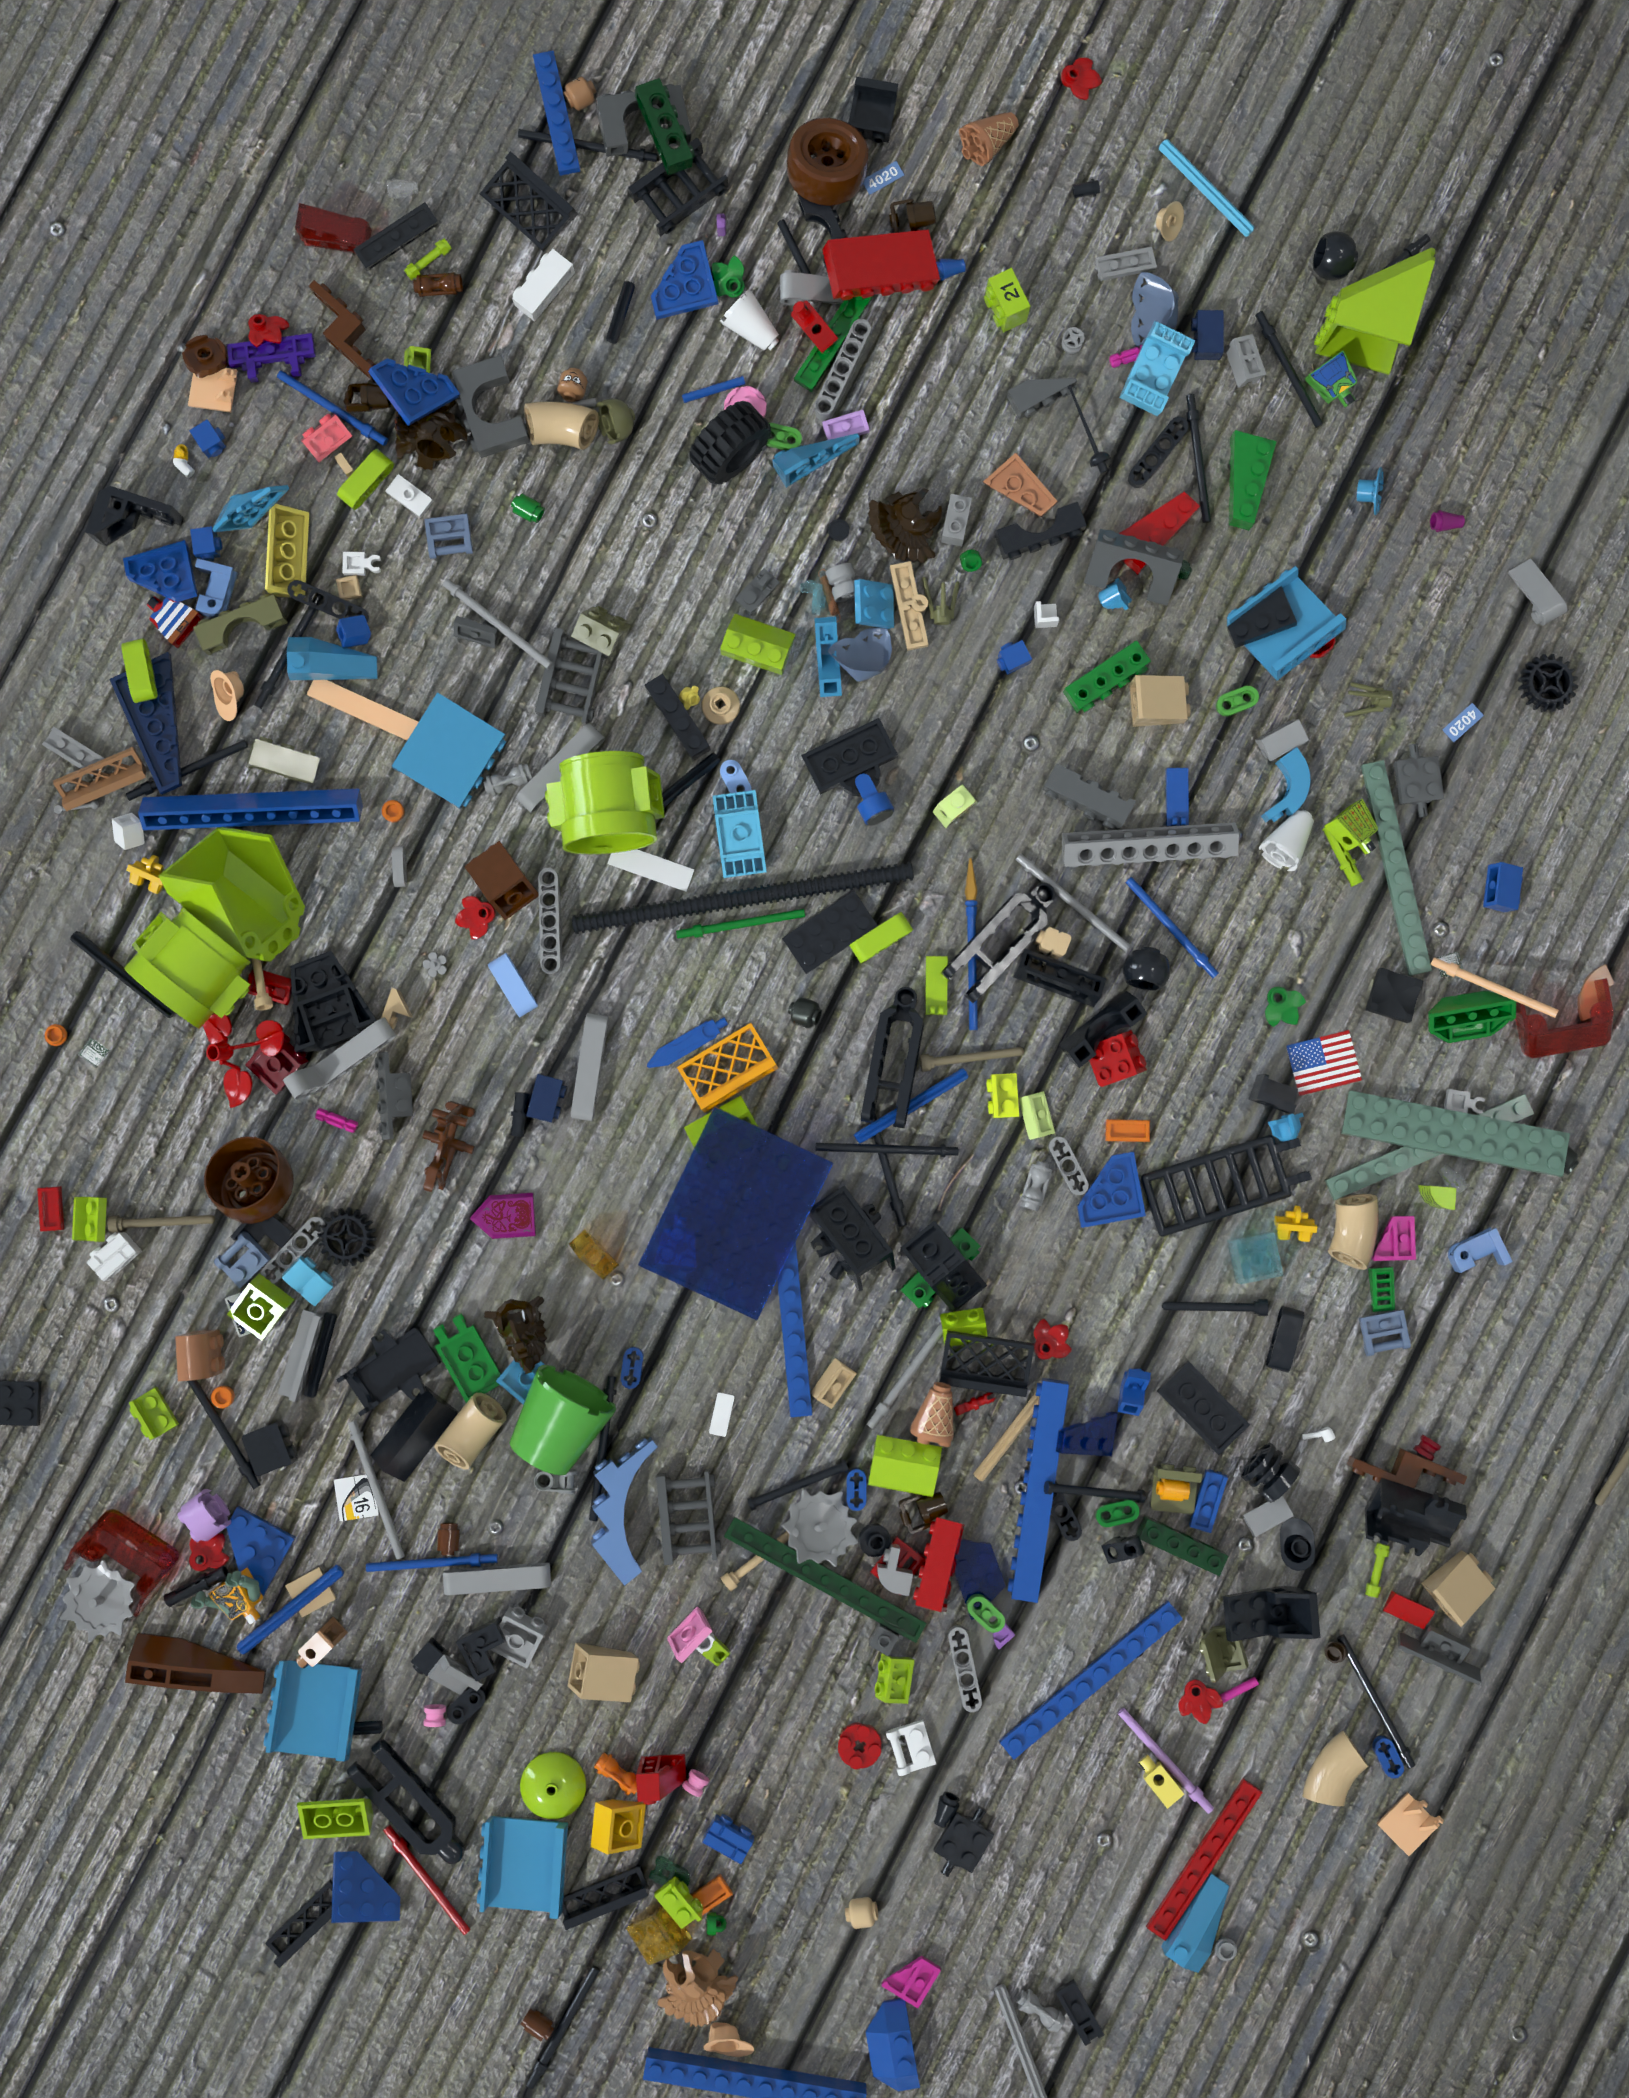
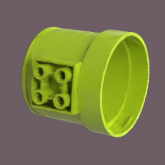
M601 751L577 755L559 764L560 781L546 784L545 799L549 806V812L547 813L548 823L552 828L561 832L562 845L565 851L575 854H611L644 848L657 841L655 819L665 818L661 778L658 773L644 766V756L628 751Z
M184 907L172 920L160 912L132 944L137 953L124 967L125 971L146 990L198 1029L205 1024L213 1013L217 1014L220 1018L224 1015H229L235 1007L233 1004L248 993V987L250 986L241 974L251 961L242 956Z

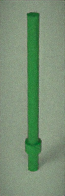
M804 909L705 926L698 924L693 925V928L676 930L677 939L692 936L699 938L709 933L805 917Z

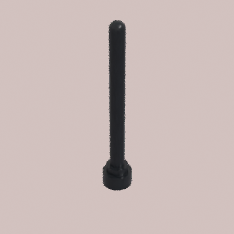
M1258 1299L1253 1301V1303L1163 1302L1162 1308L1174 1311L1253 1312L1258 1314V1316H1268V1299Z

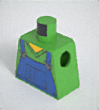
M1343 350L1305 378L1306 382L1328 404L1338 398L1344 408H1346L1356 400L1349 389L1357 383V379Z

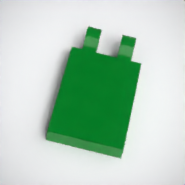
M461 1313L452 1319L459 1333L449 1337L443 1324L435 1327L433 1331L440 1342L435 1345V1348L467 1403L475 1393L485 1394L498 1387L499 1384L496 1380L502 1373L476 1326L473 1324L468 1327Z

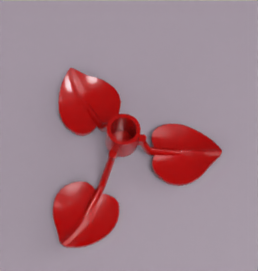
M213 1013L203 1025L207 1038L211 1043L207 1047L206 1054L210 1061H219L220 1065H227L232 1068L225 1073L223 1083L229 1100V1106L233 1108L244 1103L250 1096L252 1079L247 1071H241L239 1066L227 1060L233 1056L235 1049L259 1044L264 1055L269 1057L276 1056L283 1047L284 1032L280 1023L266 1020L261 1022L256 1028L258 1041L231 1046L227 1043V1037L232 1032L230 1018L228 1015L220 1018L217 1014Z

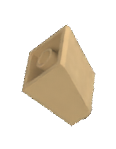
M1135 675L1129 684L1133 727L1181 724L1186 722L1187 717H1190V704H1186L1189 686L1188 682H1185L1184 676Z
M1462 1550L1421 1583L1448 1618L1460 1627L1468 1621L1495 1590V1587L1491 1584L1493 1581L1491 1576L1485 1570L1481 1571L1478 1568L1479 1561L1472 1553L1467 1554Z
M575 1643L568 1687L580 1699L631 1702L632 1695L635 1694L636 1690L635 1676L640 1668L639 1658L632 1652Z

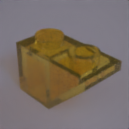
M585 1229L569 1243L578 1258L602 1279H605L619 1266L605 1248Z

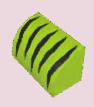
M1418 1185L1419 1194L1428 1205L1439 1209L1455 1210L1456 1188Z

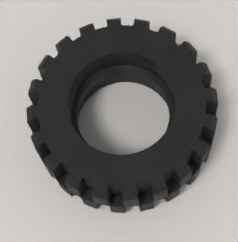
M746 401L735 402L734 405H729L724 411L718 413L701 430L699 436L694 440V444L691 445V451H689L690 461L710 483L720 485L723 482H728L732 477L734 478L739 472L743 471L763 450L762 448L767 444L771 435L770 424L751 403Z

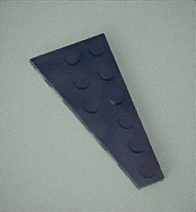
M169 652L151 659L158 694L156 699L134 703L130 694L126 671L109 679L159 793L162 795L182 786L172 661Z

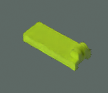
M926 956L925 1015H947L948 979L941 972L948 965V956Z

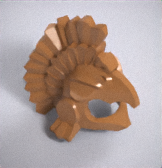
M715 1949L711 1951L708 1957L693 1951H683L684 1968L681 1964L671 1963L669 1958H667L663 1964V1973L667 1980L666 1990L669 1996L659 1998L657 2005L665 2008V2014L669 2016L674 2014L676 2019L684 2017L685 2023L690 2022V2027L693 2025L695 2027L698 2025L702 2027L705 2024L708 2026L712 2021H716L724 2008V2002L733 1994L736 1982L738 1981L736 1975L729 1978L724 1975L718 1976V1969L725 1962L721 1954L716 1952ZM692 1960H696V1965L692 1967Z

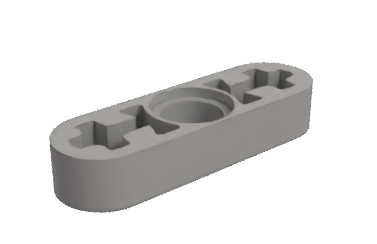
M1063 1137L1052 1138L1048 1143V1149L1069 1191L1074 1195L1086 1193L1089 1186L1088 1181L1067 1140ZM1056 1140L1059 1143L1063 1142L1062 1151L1064 1154L1068 1151L1070 1156H1065L1058 1161L1057 1156H1061L1058 1150H1053L1054 1142ZM1067 1159L1072 1160L1074 1163V1169L1071 1172H1065L1062 1168V1163ZM1078 1171L1080 1175H1077L1076 1178L1079 1182L1083 1181L1082 1190L1073 1189L1072 1186L1075 1185L1073 1178L1068 1180L1067 1176L1074 1175Z

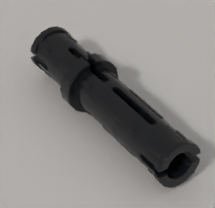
M223 1565L212 1572L203 1573L196 1580L164 1594V1601L167 1606L172 1607L199 1591H208L217 1583L226 1580L229 1572Z

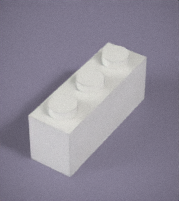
M554 249L549 254L545 253L540 260V265L535 270L533 269L529 272L526 282L522 287L518 286L515 289L512 298L515 307L535 322L574 275L573 264Z

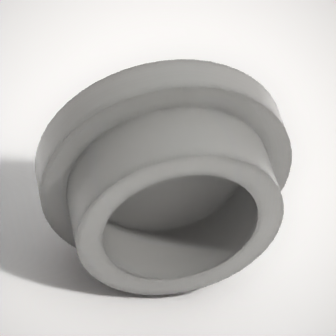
M1221 1938L1215 1944V1953L1219 1959L1230 1961L1237 1954V1946L1232 1939Z

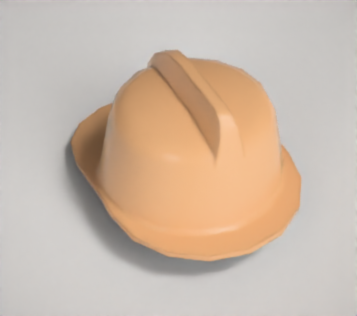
M214 670L211 673L210 679L216 709L224 720L231 721L236 717L237 702L244 694V687L236 671L223 673L220 670Z
M713 2022L710 2026L709 2041L704 2045V2050L732 2057H743L752 2054L754 2046L740 2039L735 2026L728 2023Z

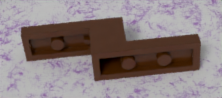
M313 280L308 286L313 295L338 316L323 332L324 337L375 383V380L368 371L376 364L369 358L365 360L361 357L362 352L353 345L366 330L362 324L364 320L355 311L353 313L346 309L348 307L341 298L335 299L331 295L332 291L324 283L319 285Z
M1401 1448L1391 1472L1352 1456L1349 1457L1347 1462L1348 1465L1353 1467V1472L1365 1476V1473L1373 1475L1372 1480L1376 1482L1384 1478L1412 1488L1416 1487L1422 1469L1424 1473L1433 1477L1436 1474L1444 1476L1443 1481L1455 1486L1457 1482L1464 1485L1467 1476Z

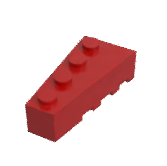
M1183 492L1119 534L1134 536L1140 540L1152 541L1166 546L1196 514L1200 505L1187 493ZM1137 559L1122 560L1137 575L1147 566L1146 563Z
M936 1517V1521H932L929 1534H932L931 1542L926 1544L924 1556H927L926 1563L921 1565L919 1571V1578H922L920 1587L916 1586L913 1600H916V1606L938 1612H947L948 1604L944 1603V1600L951 1593L952 1585L949 1579L950 1576L953 1577L956 1569L957 1559L954 1558L955 1554L958 1555L965 1524Z

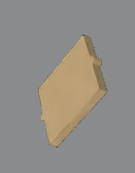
M320 1567L285 1585L292 1600L324 1575ZM328 1587L299 1611L301 1617L337 1599L332 1588Z

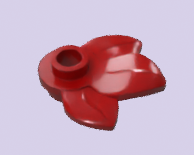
M1078 58L1073 65H1067L1061 72L1063 85L1071 88L1073 95L1082 100L1088 99V89L1097 88L1102 84L1100 75L1091 69L1093 61L1089 58Z
M253 315L248 321L250 328L248 337L255 347H259L264 340L280 344L282 342L281 330L289 328V323L279 316Z
M475 896L465 897L462 899L465 909L457 914L455 923L460 927L469 928L471 939L481 938L487 933L489 923L495 918V908L488 902H481ZM483 909L486 910V916H485V917L482 916V910H483Z
M1041 1319L1037 1323L1033 1332L1036 1339L1034 1344L1035 1355L1042 1360H1047L1051 1357L1058 1359L1066 1357L1072 1350L1065 1343L1069 1335L1068 1326L1059 1324L1051 1328L1045 1319ZM1042 1345L1048 1346V1352L1042 1350Z
M217 1534L209 1541L200 1540L199 1542L191 1538L189 1543L192 1552L189 1557L191 1568L196 1571H204L209 1567L218 1569L225 1565L230 1559L228 1555L222 1552L225 1545V1535ZM198 1556L204 1557L202 1564H197L196 1559Z
M1197 1679L1187 1682L1184 1689L1185 1694L1179 1699L1178 1704L1182 1716L1192 1713L1195 1719L1203 1724H1207L1210 1720L1211 1708L1223 1707V1701L1219 1693L1213 1688H1207L1202 1681ZM1194 1687L1200 1689V1693L1198 1695L1192 1694V1689Z

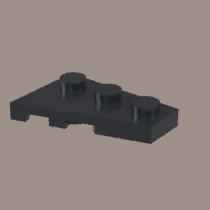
M1282 586L1227 626V631L1235 648L1297 626L1296 618Z

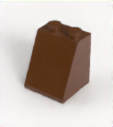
M500 841L491 845L485 852L473 858L464 866L486 899L504 920L510 918L539 896L535 887Z

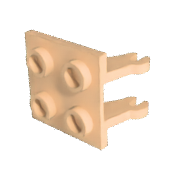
M224 368L204 378H198L193 373L188 406L231 413L238 370Z
M1407 1792L1377 1822V1825L1410 1856L1440 1826L1438 1823L1443 1824L1444 1820L1440 1816H1431L1423 1808H1427L1428 1803L1425 1800H1415Z

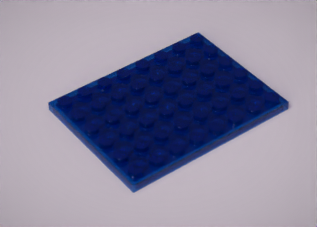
M714 1106L638 1266L758 1320L834 1163Z

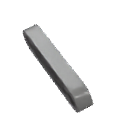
M319 1216L310 1218L262 1269L261 1275L273 1284L278 1283L282 1279V1274L299 1256L303 1257L321 1238L317 1237V1234L324 1233L322 1229L321 1231L315 1230L311 1234L315 1237L312 1239L304 1230L306 1229L307 1232H310L314 1228L313 1222L320 1221V1225L327 1226V1223L323 1220L324 1218ZM299 1236H304L308 1242L307 1246L303 1249L299 1248L296 1244ZM284 1252H289L293 1258L292 1262L288 1265L284 1264L281 1260ZM278 1265L285 1269L284 1271L278 1269L275 1272L276 1279L268 1278V1270H274Z
M955 1625L949 1629L948 1639L961 1701L966 1711L976 1712L981 1708L982 1699L966 1629L961 1625ZM955 1631L964 1634L961 1637L962 1646L967 1644V1647H958L956 1638H952L955 1635ZM966 1652L969 1655L968 1661L966 1663H959L956 1660L958 1653ZM964 1674H971L973 1676V1682L970 1685H964L961 1682V1677ZM967 1690H972L973 1698L978 1699L974 1703L975 1706H970V1703H966V1701H969Z

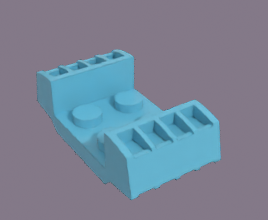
M1154 321L1119 398L1158 416L1169 399L1167 395L1185 357L1190 354L1195 340Z
M756 790L712 796L723 877L728 878L767 872Z

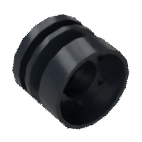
M1272 1443L1264 1445L1252 1455L1240 1476L1245 1481H1249V1485L1252 1487L1260 1484L1258 1493L1270 1503L1275 1502L1286 1493L1300 1473V1468L1290 1459L1286 1458L1280 1462L1283 1453L1279 1450L1276 1451V1447Z

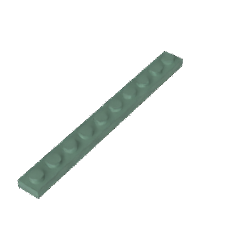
M1382 760L1363 764L1361 770L1372 817L1378 827L1376 831L1408 976L1432 971L1385 763Z
M1522 1094L1476 1115L1517 1122L1533 1115L1534 1112L1526 1094ZM1402 1146L1325 1180V1183L1333 1200H1337L1441 1155V1153Z

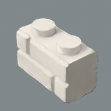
M125 1232L113 1233L106 1239L107 1244L103 1248L97 1247L90 1253L91 1258L87 1261V1264L102 1281L112 1279L142 1252Z

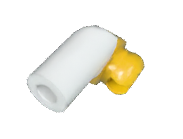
M184 444L177 445L174 450L173 463L187 478H190L195 470L188 464V448Z

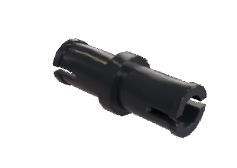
M515 1092L514 1108L511 1111V1116H513L511 1136L524 1137L525 1119L528 1117L526 1116L529 1093Z

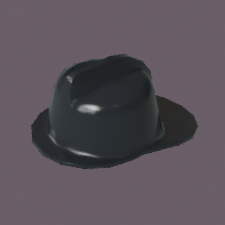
M1289 1518L1280 1528L1281 1557L1285 1565L1290 1569L1296 1571L1306 1570L1315 1559L1316 1547L1313 1529L1303 1519Z

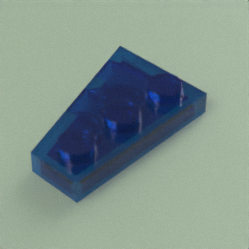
M1112 1411L1106 1413L1105 1416L1091 1418V1421L1077 1423L1060 1429L1056 1452L1061 1454L1112 1456L1118 1413Z

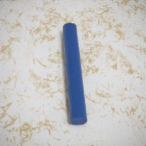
M743 376L683 394L682 399L684 403L745 385V380Z

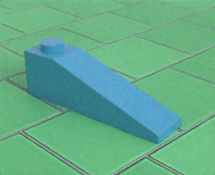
M288 637L287 673L290 681L378 679L377 657L312 637Z

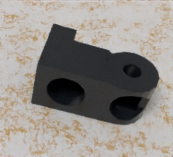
M1139 1535L1113 1537L1101 1545L1108 1564L1134 1559L1145 1553ZM1110 1547L1115 1548L1117 1552L1115 1556H1112L1110 1553Z

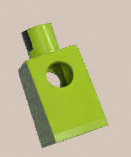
M1363 799L1349 805L1324 825L1333 837L1348 851L1359 846L1366 855L1376 848L1369 837L1378 830V827Z

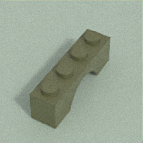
M265 594L260 596L258 601L239 605L236 610L223 611L218 614L219 617L201 620L198 622L199 625L193 628L202 650L207 655H211L228 648L231 632L242 623L256 622L269 631L287 624L288 621L279 599L274 594Z

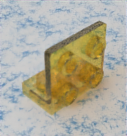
M662 1905L651 1916L631 1923L626 1927L648 1965L679 1954L692 1939L686 1927L681 1929Z

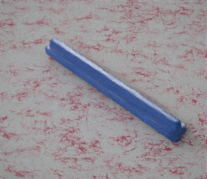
M964 1068L958 1070L912 1098L908 1115L968 1079L969 1076ZM897 1108L856 1132L854 1137L859 1144L863 1143L894 1124Z
M335 1565L237 1644V1650L242 1655L249 1652L344 1575L343 1569L339 1565Z

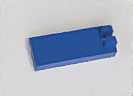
M1166 768V827L1189 825L1188 768Z
M1211 1469L1205 1470L1196 1499L1195 1510L1189 1522L1191 1528L1209 1533L1212 1532L1228 1480L1227 1475L1218 1471L1214 1472Z

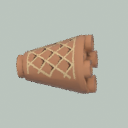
M1012 112L1001 113L970 122L961 127L959 135L963 145V156L980 166L989 163L1014 134L1016 128H1018L1017 117Z
M935 1382L934 1386L930 1388L910 1427V1432L917 1437V1442L922 1444L935 1442L941 1446L950 1447L954 1437L953 1400L950 1385Z

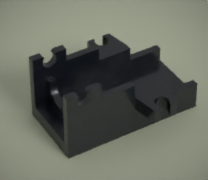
M844 1185L808 1208L810 1217L821 1231L810 1242L811 1247L815 1249L816 1246H822V1249L816 1251L819 1258L834 1252L835 1257L846 1270L850 1280L854 1281L855 1287L859 1292L863 1290L861 1275L886 1260L892 1271L896 1269L893 1250L874 1226L881 1219V1214L877 1212L876 1215H870V1212L875 1211L873 1204L861 1208Z
M418 1326L397 1340L386 1329L382 1330L380 1333L384 1336L383 1341H379L377 1335L371 1338L376 1353L336 1379L338 1383L346 1380L364 1406V1409L358 1412L360 1416L371 1411L400 1390L411 1400L417 1398L413 1393L415 1388L420 1390V1394L426 1392L421 1376L442 1362Z
M1381 1478L1365 1507L1366 1539L1374 1540L1375 1536H1378L1380 1543L1387 1545L1389 1540L1403 1544L1404 1552L1409 1553L1411 1548H1415L1416 1556H1420L1429 1547L1430 1542L1449 1548L1451 1545L1450 1538L1462 1519L1466 1520L1467 1518L1466 1505L1451 1501L1446 1497H1439L1437 1494H1430Z

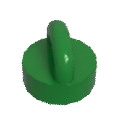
M973 549L965 551L960 555L961 566L967 572L978 570L982 566L981 554Z
M708 1912L706 1916V1933L708 1936H716V1932H723L727 1925L726 1919L721 1915H716V1912ZM716 1921H720L721 1926H716Z

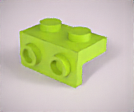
M983 1308L940 1314L944 1346L947 1330L987 1336ZM951 1338L950 1340L951 1346L964 1345L961 1339Z

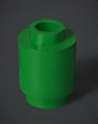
M523 493L520 496L516 495L511 503L513 513L531 523H538L545 511L541 503Z

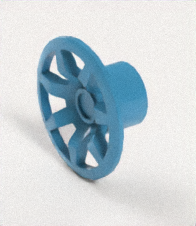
M1382 467L1378 470L1376 480L1359 479L1357 487V501L1373 502L1374 515L1376 516L1380 511L1382 499L1378 495V492L1383 490L1384 474Z

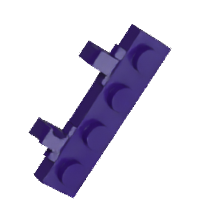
M312 333L282 337L280 344L264 340L259 347H255L250 341L227 344L229 366L231 368L242 367L243 372L247 371V376L251 383L259 382L257 378L259 374L258 368H262V364L284 361L285 364L291 365L292 370L290 372L292 376L299 377L302 376L300 364L305 363V358L316 357Z

